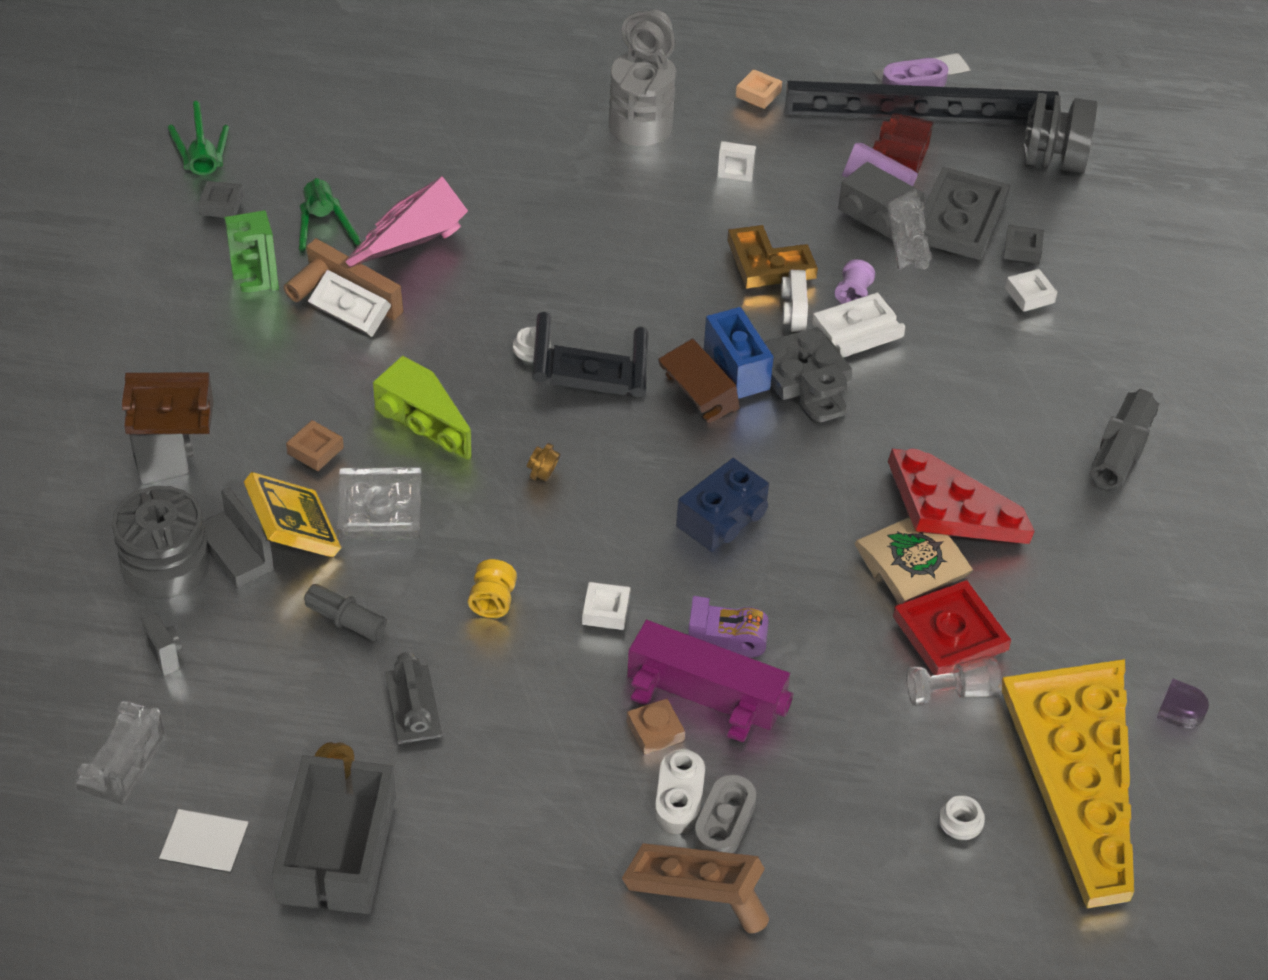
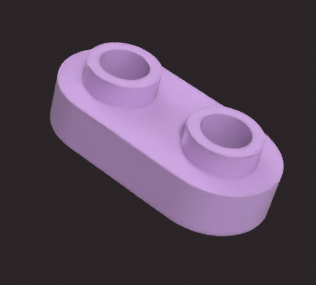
M935 58L894 62L884 68L882 84L943 87L947 82L949 69L943 61Z

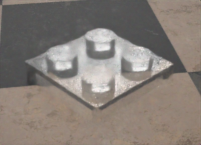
M340 468L337 539H420L421 468Z

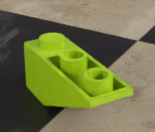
M402 355L373 382L375 410L379 411L381 415L401 423L417 435L425 436L449 452H454L467 460L472 457L471 429L433 371Z

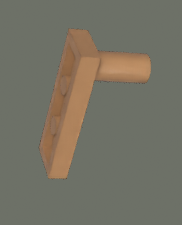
M317 238L306 246L309 264L283 286L286 295L292 301L300 302L317 287L325 272L329 270L387 300L391 307L385 316L395 320L404 312L401 286L363 264L349 267L345 262L349 256Z
M643 843L622 877L629 891L729 903L747 933H757L763 930L769 922V916L754 890L765 870L758 856Z

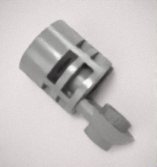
M651 9L633 13L623 21L621 34L622 40L628 48V53L619 56L612 63L610 70L609 130L619 141L633 146H649L661 143L671 135L673 128L676 67L668 57L673 53L675 47V35L669 17L660 10Z

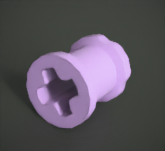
M858 259L850 260L843 268V281L839 282L835 289V297L839 300L840 304L868 296L867 287L872 285L875 279V270L868 262Z

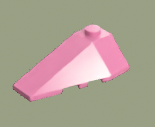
M443 176L397 202L375 224L377 228H374L365 236L367 239L356 247L345 262L349 267L426 243L439 235L445 239L461 227L458 221L468 210Z

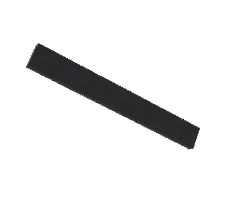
M787 81L784 108L785 115L1027 125L1028 114L1036 101L1037 94H1047L1045 110H1052L1055 95L1059 96V92Z

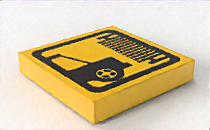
M251 472L243 481L268 541L328 557H334L341 549V545L316 490L255 472Z

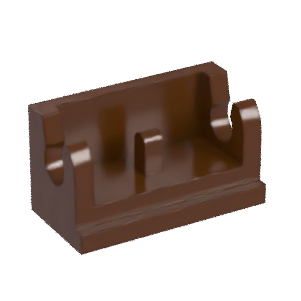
M693 338L658 359L659 366L667 371L665 373L667 378L676 381L697 405L701 413L716 406L714 410L707 412L703 416L707 423L716 421L731 411L734 413L740 409L735 383Z
M209 372L125 373L122 410H126L124 425L126 434H210L214 400Z

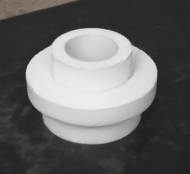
M959 795L943 804L939 813V824L946 834L955 839L968 840L975 838L981 833L985 823V816L980 804L975 799ZM956 818H962V819L966 820L967 822H961V821L957 820Z

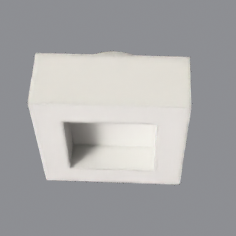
M722 141L719 151L717 177L752 182L756 146Z
M1040 269L1007 277L1005 286L1007 292L1023 312L1055 303L1058 293Z
M589 582L582 614V625L624 630L630 600V587Z

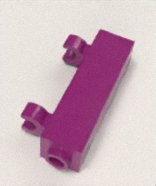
M647 619L628 651L627 677L633 679L632 686L635 687L631 700L648 705L655 688H659L731 716L729 723L732 724L727 737L743 743L750 732L752 724L771 731L778 715L782 717L787 715L793 700L794 693L788 691L789 672Z

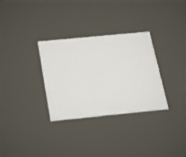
M178 809L159 859L231 872L249 822Z

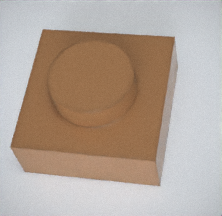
M313 420L286 443L288 455L316 471H319L344 448L342 436Z
M667 698L627 711V724L644 755L684 742L685 730Z

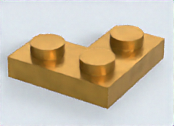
M763 225L728 229L727 241L746 288L781 284L782 277H789L790 270H805L806 280L817 279L818 267L808 244L772 248Z

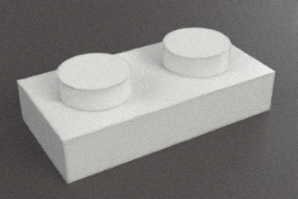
M329 270L325 272L308 300L315 308L373 337L391 307L387 300Z

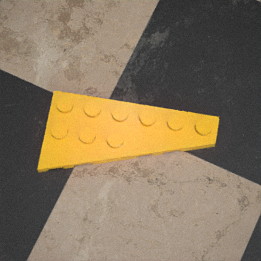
M1125 659L1007 676L1002 678L1000 685L1006 705L1086 908L1129 902L1134 893L1133 846L1130 843L1131 804H1129L1128 796L1130 771L1128 727L1126 726L1125 707L1127 704L1126 690H1124Z

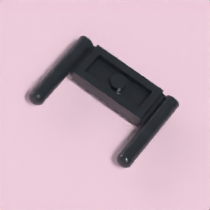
M545 311L537 315L532 379L535 382L541 383L550 380L552 385L625 396L627 392H630L634 397L646 395L649 332L645 327H637L634 330L632 361H630L629 356L558 345H554V349L550 348L552 316Z

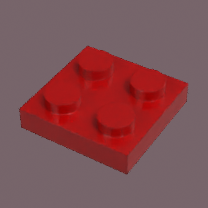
M967 580L902 603L894 608L893 618L936 678L1009 651L1011 638Z

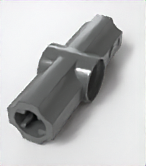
M1139 389L1136 392H1128L1117 416L1110 418L1100 443V450L1092 463L1089 476L1096 482V486L1109 491L1115 487H1122L1133 461L1138 462L1149 436V428L1152 426L1160 404L1154 399L1151 392Z

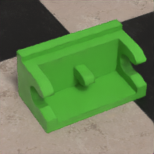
M266 210L224 217L233 279L255 278L252 282L241 283V291L250 293L271 289V291L279 290L273 233Z

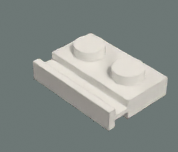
M878 292L814 313L812 320L814 328H819L843 358L903 338L906 327L903 323H898L896 320L897 315Z

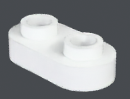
M790 270L789 277H782L781 299H788V302H783L782 322L783 324H789L790 332H801L806 330L808 316L806 271Z
M686 749L674 750L668 753L661 762L655 804V819L663 830L672 834H684L693 830L701 812L705 764L703 759L693 751ZM677 767H686V768H688V769H687V770H681V769H678ZM673 803L684 804L685 806H683V807H675V806H673L672 804H673Z

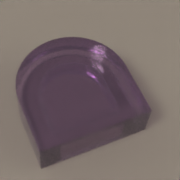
M1172 679L1157 718L1182 728L1197 727L1204 721L1209 708L1208 699L1198 688Z

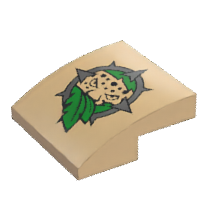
M910 517L858 539L854 543L873 577H883L899 605L959 581L973 571L949 535L917 532Z

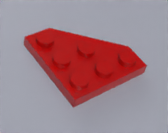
M892 448L887 462L915 531L1030 544L1035 531L1024 507L930 453L914 448L908 450Z

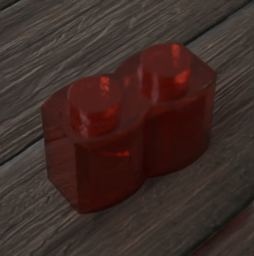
M893 113L890 121H883L879 141H875L873 149L919 174L931 142L934 122Z

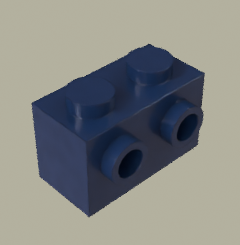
M733 457L678 499L676 526L712 553L723 543L733 541L742 528L751 521H758L765 514L768 508L769 482Z

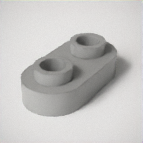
M726 775L719 778L713 784L695 824L694 842L697 849L734 853L737 850L754 812L756 803V789L748 779L739 775ZM730 801H733V802L738 803L739 805H738V806H732V805L726 804V803H727V802H730ZM717 836L721 837L723 840L716 841L711 839V837Z

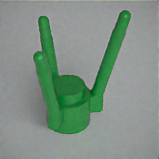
M196 100L193 102L196 139L191 143L188 151L174 125H169L168 130L183 159L184 169L191 170L193 173L202 176L212 174L216 171L217 167L223 166L222 156L228 138L229 126H223L217 148H215L214 144L204 138L200 102Z
M315 178L307 183L303 190L305 202L300 204L299 251L304 252L306 250L309 215L314 214L315 216L323 217L331 211L335 212L355 246L357 247L362 243L342 210L339 199L333 197L331 186L328 182Z

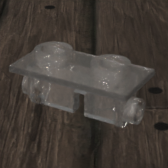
M913 189L887 202L897 269L899 270L912 263L915 264L917 269H925L930 266V261L933 259L932 253L929 250L928 237L924 236L923 233L926 231L923 212L925 205L923 202H920L917 190Z

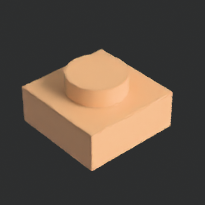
M753 69L736 86L735 97L765 109L781 93L782 81Z

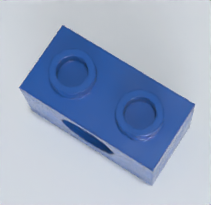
M738 307L706 316L703 349L735 383L738 399L770 390L774 356L743 309Z

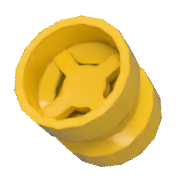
M488 559L480 562L474 575L475 585L472 586L468 598V605L471 610L486 618H499L506 615L512 599L510 593L513 591L517 580L516 570L510 564L498 559Z

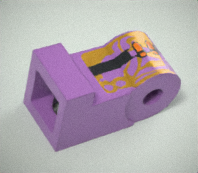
M693 596L688 635L749 658L760 656L765 652L769 620L763 611L752 607L731 609L710 606V598Z

